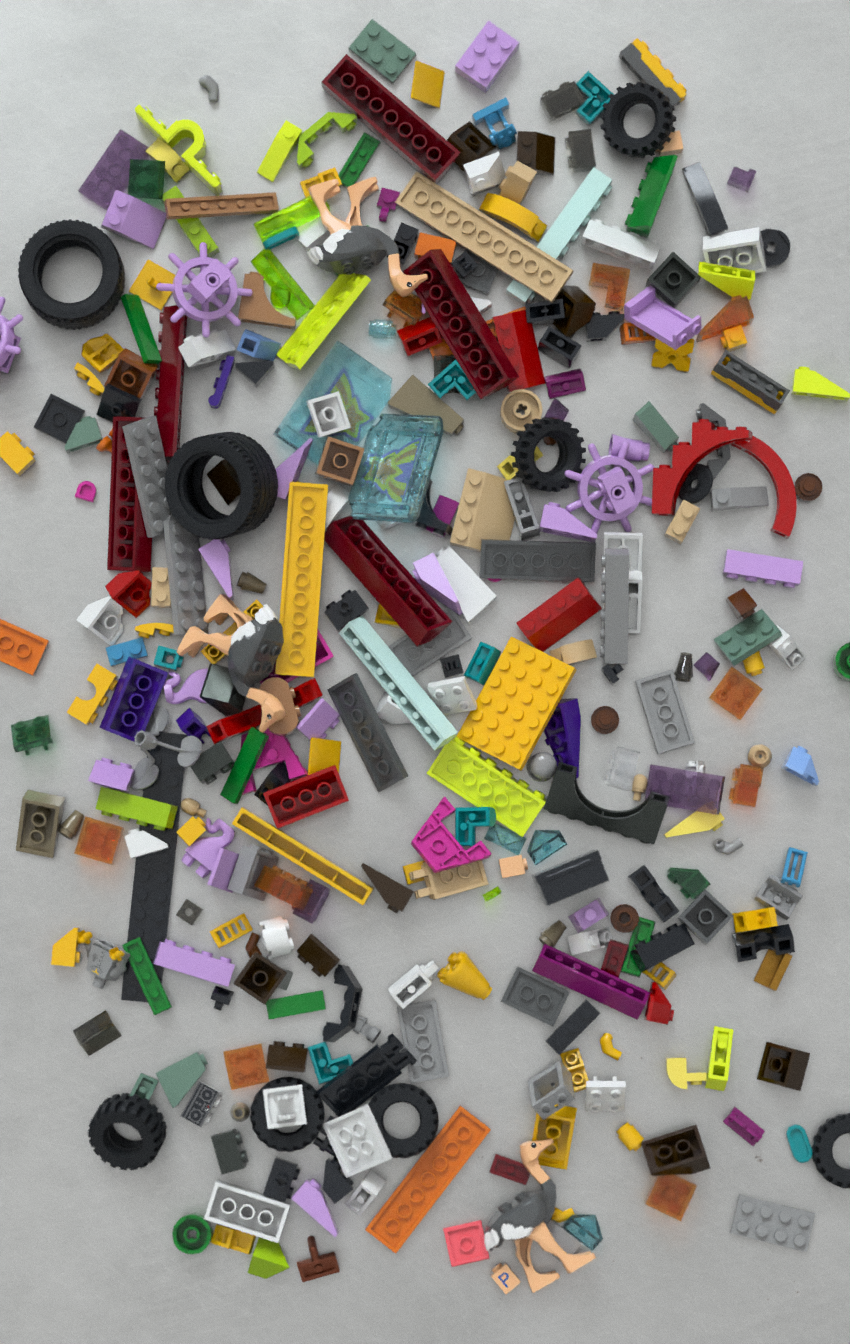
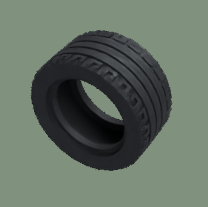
M72 219L43 226L44 228L39 229L36 234L34 233L33 237L29 238V242L25 244L18 264L19 283L28 303L38 316L59 328L64 327L65 329L69 328L75 330V328H88V326H94V324L100 323L101 320H105V317L111 315L110 313L119 304L118 302L121 300V295L124 292L123 288H125L124 266L114 243L101 229L92 226L90 223H85V221L80 222L79 220L72 221ZM69 247L89 250L102 263V278L97 289L88 298L75 303L60 302L51 298L42 286V272L47 261L56 252Z
M238 432L215 433L187 441L174 453L166 470L165 493L173 516L188 532L203 539H224L256 529L269 517L278 494L277 472L270 455L255 439L253 440L251 437ZM215 455L228 461L237 472L240 480V499L235 510L230 515L222 514L214 509L203 491V472L209 460Z

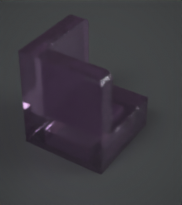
M734 167L727 184L748 193L756 171L749 168L747 172Z

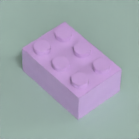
M488 21L455 65V72L486 93L518 50L519 42Z

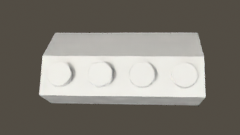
M594 219V221L589 220L581 245L652 271L661 248L657 241L641 239L640 235L633 232L629 234L622 232L623 229L620 227L606 226L603 221Z

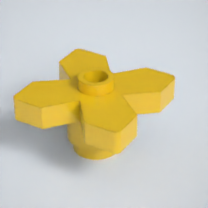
M656 338L655 348L659 351L653 353L651 366L663 368L672 363L678 371L688 372L691 358L687 355L693 352L694 339H689L686 344L675 350Z

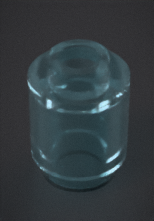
M375 319V321H370L369 336L391 340L392 336H396L397 325H394L392 320Z

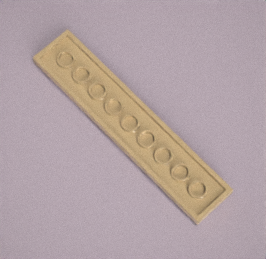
M417 171L395 201L405 211L451 240H455L456 243L551 303H553L573 274L571 268Z

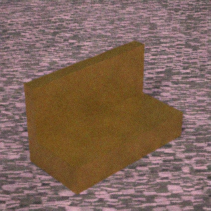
M768 949L753 981L777 991L792 959V955L788 953L776 955L773 950Z

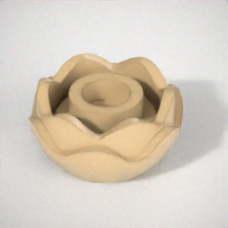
M762 744L751 747L748 753V761L755 768L767 767L772 759L770 749Z

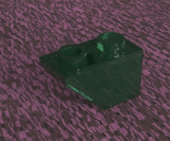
M669 868L667 870L669 873L667 877L673 884H679L682 888L680 892L686 899L690 897L693 900L710 885L709 881L698 869Z

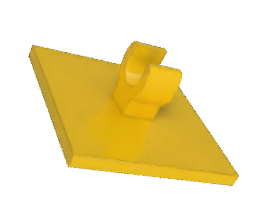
M415 61L410 98L440 108L445 71Z
M148 259L129 292L133 295H139L140 299L162 310L172 292L159 291L156 289V285L158 283L172 284L175 274Z
M311 738L308 775L332 765L336 766L339 773L341 741Z

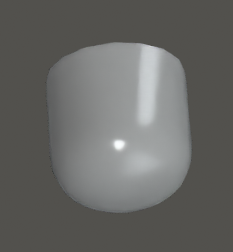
M547 752L535 754L527 763L529 777L538 782L549 780L557 769L555 757Z

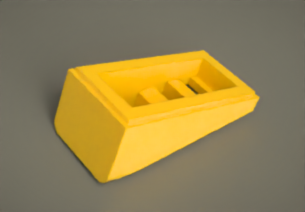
M243 913L211 930L210 934L220 949L249 933L253 928ZM240 919L246 928V930L244 931L238 923V920ZM231 924H235L239 931L238 934H235ZM227 927L232 935L231 938L228 937L224 928ZM218 931H221L225 941H221L217 933Z
M662 962L655 965L651 972H648L649 969L642 972L664 990L668 988L677 976L672 969ZM661 967L662 971L659 973L657 977H655L654 975ZM666 973H669L665 980L662 982L661 979L664 977V975Z

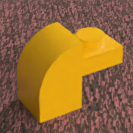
M775 907L733 913L736 933L778 926Z

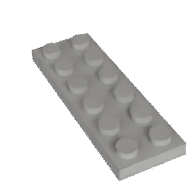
M149 416L123 426L146 534L148 538H153L164 533L163 521L177 519L173 516L166 499L165 476L168 468L156 416Z
M165 520L163 524L174 635H185L192 626H196L208 634L207 623L204 621L206 606L201 555L198 550L200 548L199 537L188 532L177 520Z

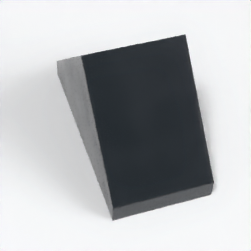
M563 299L554 300L553 303L544 301L525 304L528 324L550 325L565 319Z
M274 361L235 363V367L239 373L257 388L274 369Z

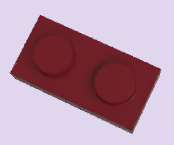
M610 939L601 970L619 978L629 945Z
M495 1154L489 1173L524 1185L527 1184L530 1173L523 1163Z

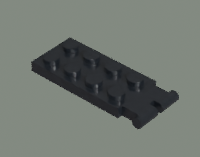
M390 1034L387 1038L388 1041L383 1045L379 1046L377 1044L317 1090L318 1096L338 1117L358 1108L401 1075V1069L408 1064L413 1065L416 1063L415 1057L406 1048L402 1049L404 1045L394 1034Z

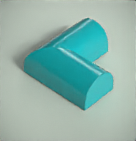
M587 71L575 84L588 97L576 110V113L586 124L590 125L605 109L603 104L609 103L611 99L608 96L613 93Z
M456 359L428 383V386L439 398H442L454 386L466 400L476 393Z
M493 807L455 808V839L461 846L475 845L476 827L494 826L496 822L495 809Z
M326 1041L307 1047L319 1084L329 1082L353 1063L351 1054L332 1060Z

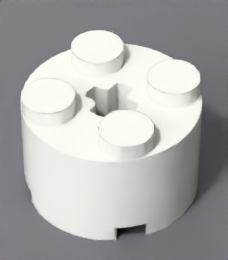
M279 916L258 922V926L263 927L259 932L264 951H269L270 954L266 956L267 959L291 954L294 944L292 938H288L287 931L290 929L287 919H282Z

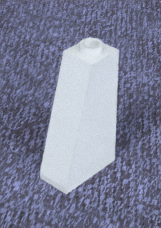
M450 546L447 549L443 547L437 552L436 559L459 601L465 621L469 624L497 596Z

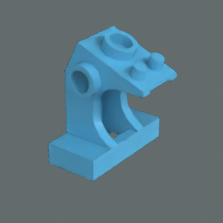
M506 97L472 114L475 126L482 122L485 123L490 132L488 136L492 145H497L499 150L516 142L515 135L517 131L513 124L509 125L503 115V111L509 109V102ZM501 121L505 129L495 132L492 125Z

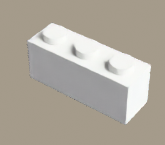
M217 329L211 331L210 336L207 338L202 333L196 337L191 335L183 340L184 343L178 347L188 367L224 359L236 350L227 331H217Z

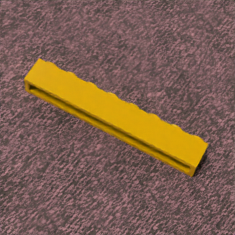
M245 807L240 809L232 822L234 826L361 905L366 903L374 890V887L279 828L277 829V827Z

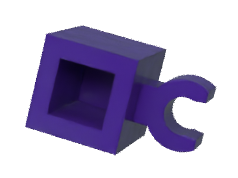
M190 707L176 720L180 730L187 736L197 737L202 744L205 743L201 738L203 734L211 737L203 719Z

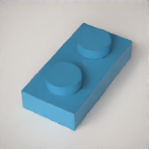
M143 637L106 647L111 667L126 663L128 656L134 659L148 656Z

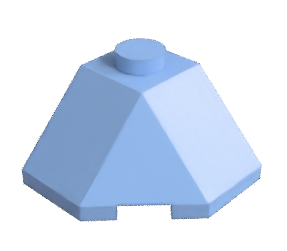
M801 746L797 748L792 747L781 768L817 786L819 780L812 757L807 754L808 750Z

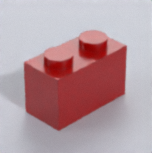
M431 317L397 330L407 356L443 342L439 330Z

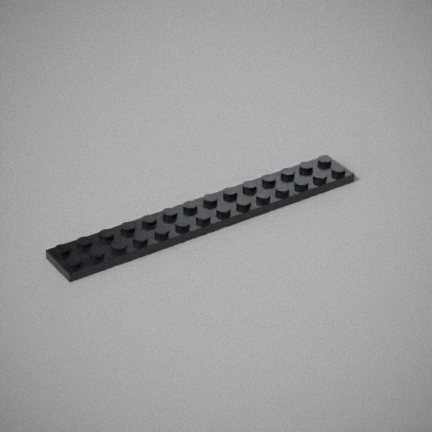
M159 732V735L155 737L159 742L181 748V742L187 735ZM159 745L154 749L148 750L155 759L154 765L158 766L159 772L155 782L143 789L142 797L175 805L178 808L172 829L165 828V831L154 829V824L150 823L147 826L139 825L140 831H145L169 845V848L136 858L127 942H130L140 937L152 964L159 942H164L167 939L178 837L176 832L179 827L185 767L178 763V751ZM128 959L123 977L121 1000L148 1002ZM153 964L162 983L164 967Z

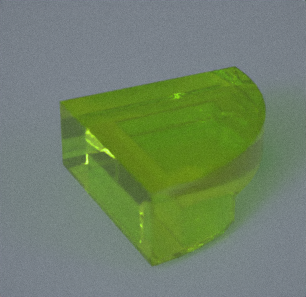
M497 886L482 895L486 902L501 894L502 891Z

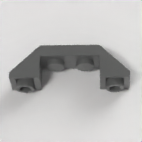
M702 403L699 405V409H696L697 421L698 419H708L717 425L715 430H717V427H727L726 419L706 404ZM729 444L717 449V455L721 456L720 459L707 461L706 466L711 470L713 480L731 458Z

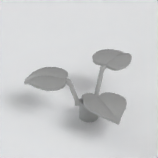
M155 705L145 731H139L135 735V744L142 747L141 751L149 758H143L138 762L130 785L132 789H145L151 786L157 779L159 768L157 765H154L155 759L148 752V750L154 749L157 745L178 751L177 760L182 767L192 766L201 754L202 743L194 736L185 737L181 742V748L157 741L155 736H158L159 732H163L169 723V712L161 706Z

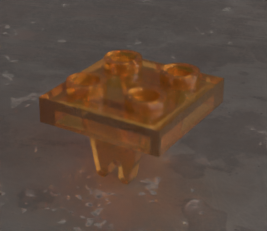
M394 290L383 303V306L390 310L387 315L388 318H391L395 313L406 320L403 327L409 326L410 323L415 325L425 315L422 313L421 300L414 294L401 297Z
M731 667L709 699L738 720H741L763 689Z
M262 1044L223 1052L231 1090L269 1082L268 1072L265 1069L266 1063Z

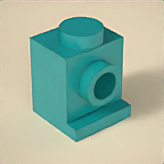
M158 645L153 664L177 671L178 667H182L184 657L177 654V650ZM172 656L173 662L168 663L167 657Z

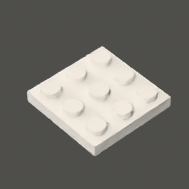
M368 1104L323 1124V1128L346 1178L392 1158Z

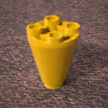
M464 951L451 953L447 959L448 964L437 973L439 981L477 999H486L491 993L492 987L489 986V982Z

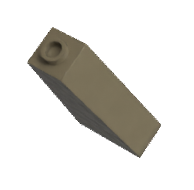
M414 375L387 402L388 407L449 436H452L454 433L458 435L464 428V425H462L464 419Z

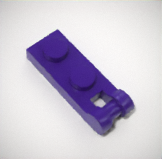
M227 355L226 360L222 359L219 370L222 372L220 378L216 377L213 388H216L215 393L208 399L210 407L213 409H218L221 406L235 363V358Z

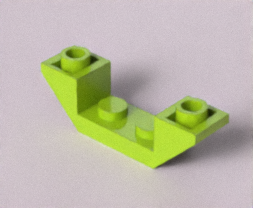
M327 112L299 136L298 168H307L314 161V153L307 146L308 143L310 145L314 143L322 131L325 133L333 126V122L342 133L350 132L357 125V116L349 113Z

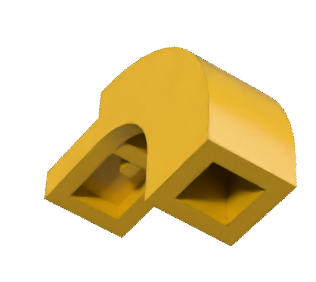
M487 193L479 208L490 218L501 220L514 226L536 242H539L547 228V225L538 219L539 216L518 203L497 194Z

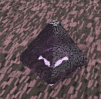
M555 398L544 418H557L564 421L569 409Z
M706 652L693 666L710 681L720 663Z

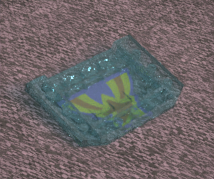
M337 340L273 435L295 451L309 438H312L313 442L307 459L318 465L325 440L328 436L318 437L306 401L339 391L351 428L331 434L329 437L358 446L390 400L392 378Z
M381 414L379 416L381 419L376 426L372 425L368 430L363 447L365 449L350 490L348 500L352 509L351 516L356 520L413 523L419 518L444 432L443 419L440 416Z

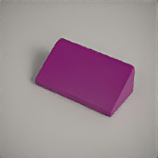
M581 369L544 377L549 399L586 391Z
M439 495L433 511L439 520L450 525L459 502ZM426 529V531L433 533V529Z

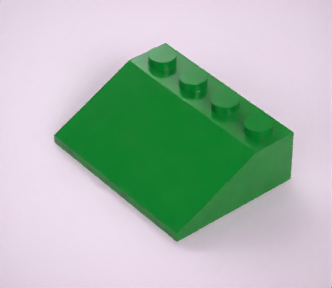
M677 155L654 157L652 163L648 161L644 171L648 174L645 180L641 179L638 190L641 191L639 197L635 196L631 206L634 208L632 215L628 214L625 221L627 232H633L640 235V237L648 239L678 158Z

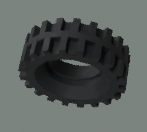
M637 82V84L626 83L627 87H618V92L615 95L610 94L608 96L611 99L609 103L603 104V107L606 108L605 113L600 114V118L603 119V124L600 126L605 132L603 136L610 142L609 145L630 157L645 158V155L653 156L655 155L654 151L657 149H664L663 144L665 141L670 142V132H675L673 122L676 121V116L673 115L675 108L670 104V99L652 85H646L642 82ZM643 103L649 105L655 113L653 129L642 138L629 136L624 129L625 114L636 104Z
M553 418L533 419V424L526 423L524 425L526 430L519 431L517 433L520 437L519 440L513 441L512 444L516 446L515 452H511V456L515 457L516 461L512 463V467L518 468V472L515 473L516 476L523 478L522 483L524 485H529L530 488L536 490L560 492V488H569L568 483H575L576 480L567 478L564 474L565 471L571 470L581 474L583 470L580 469V465L586 462V459H582V453L586 452V448L581 447L584 439L577 436L579 430L571 428L572 424ZM545 437L553 438L559 447L557 464L549 472L540 471L534 461L536 446Z
M850 1113L839 1114L826 1120L827 1122L818 1128L819 1131L814 1135L812 1146V1159L818 1172L830 1183L845 1189L850 1188V1170L844 1169L836 1163L833 1158L832 1149L838 1137L850 1133Z

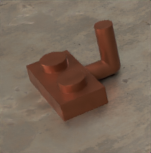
M309 1236L307 1241L311 1258L297 1262L302 1282L340 1272L335 1252L319 1256L315 1237Z

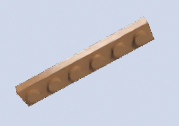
M276 192L171 198L164 201L167 220L278 213L279 211Z

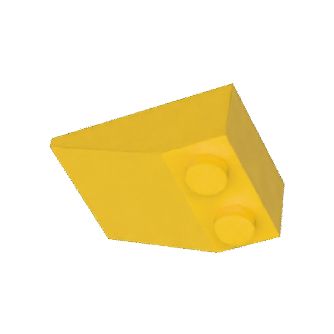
M564 1106L544 1120L536 1113L532 1141L550 1138L554 1141L539 1155V1165L567 1170L577 1108Z

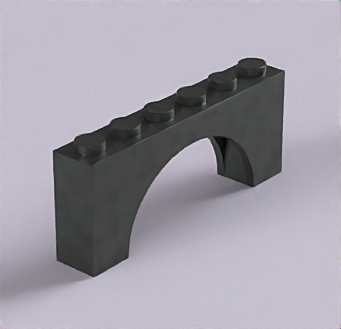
M559 761L546 799L545 810L552 814L564 815L571 820L582 821L589 826L601 827L608 832L620 833L627 838L638 839L645 844L655 843L668 806L669 796L651 791L648 798L633 809L625 811L607 810L593 804L583 795L576 780L577 767Z

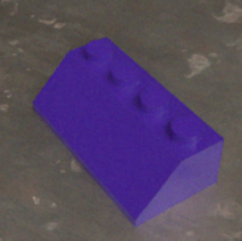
M128 656L99 728L134 742L135 735L139 731H145L168 672Z

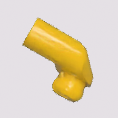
M555 1207L551 1219L561 1223L575 1217V1213L572 1207L564 1211Z

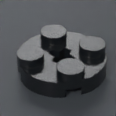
M775 229L761 231L766 267L770 268L781 265L786 261L790 252V241L787 235ZM769 243H770V245L775 244V245H776V247H775V249H774L775 252H773V253H772L771 251L768 252V251H767V248H768L767 244H769Z

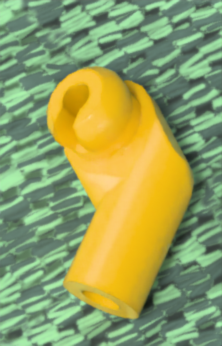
M604 1033L603 1037L600 1038L602 1052L618 1061L622 1052L613 1048L612 1035Z

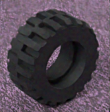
M281 1077L265 1084L255 1095L250 1109V1122L252 1123L253 1131L258 1136L257 1138L265 1143L267 1147L280 1152H294L311 1144L320 1133L325 1119L324 1104L317 1091L311 1084L293 1077ZM302 1084L307 1124H303L298 1130L290 1133L281 1132L276 1128L268 1129L263 1089Z
M406 1083L391 1084L382 1088L373 1096L368 1105L393 1158L416 1156L429 1147L438 1130V1112L434 1101L423 1089ZM398 1102L411 1104L416 1108L420 1116L418 1130L414 1135L406 1139L392 1137L386 1131L383 1124L386 1110L392 1104Z
M122 1093L121 1096L120 1094H115L111 1098L105 1099L98 1107L89 1124V1142L91 1147H94L93 1151L97 1156L100 1155L104 1163L108 1162L114 1168L116 1166L120 1167V1170H127V1168L137 1170L139 1167H146L148 1163L155 1159L166 1138V1123L163 1121L162 1113H158V1108L154 1104L151 1105L148 1099L139 1098L140 1095L136 1094L130 1096V1093ZM125 1123L132 1126L139 1132L142 1140L133 1141L122 1137L115 1130L113 1124Z

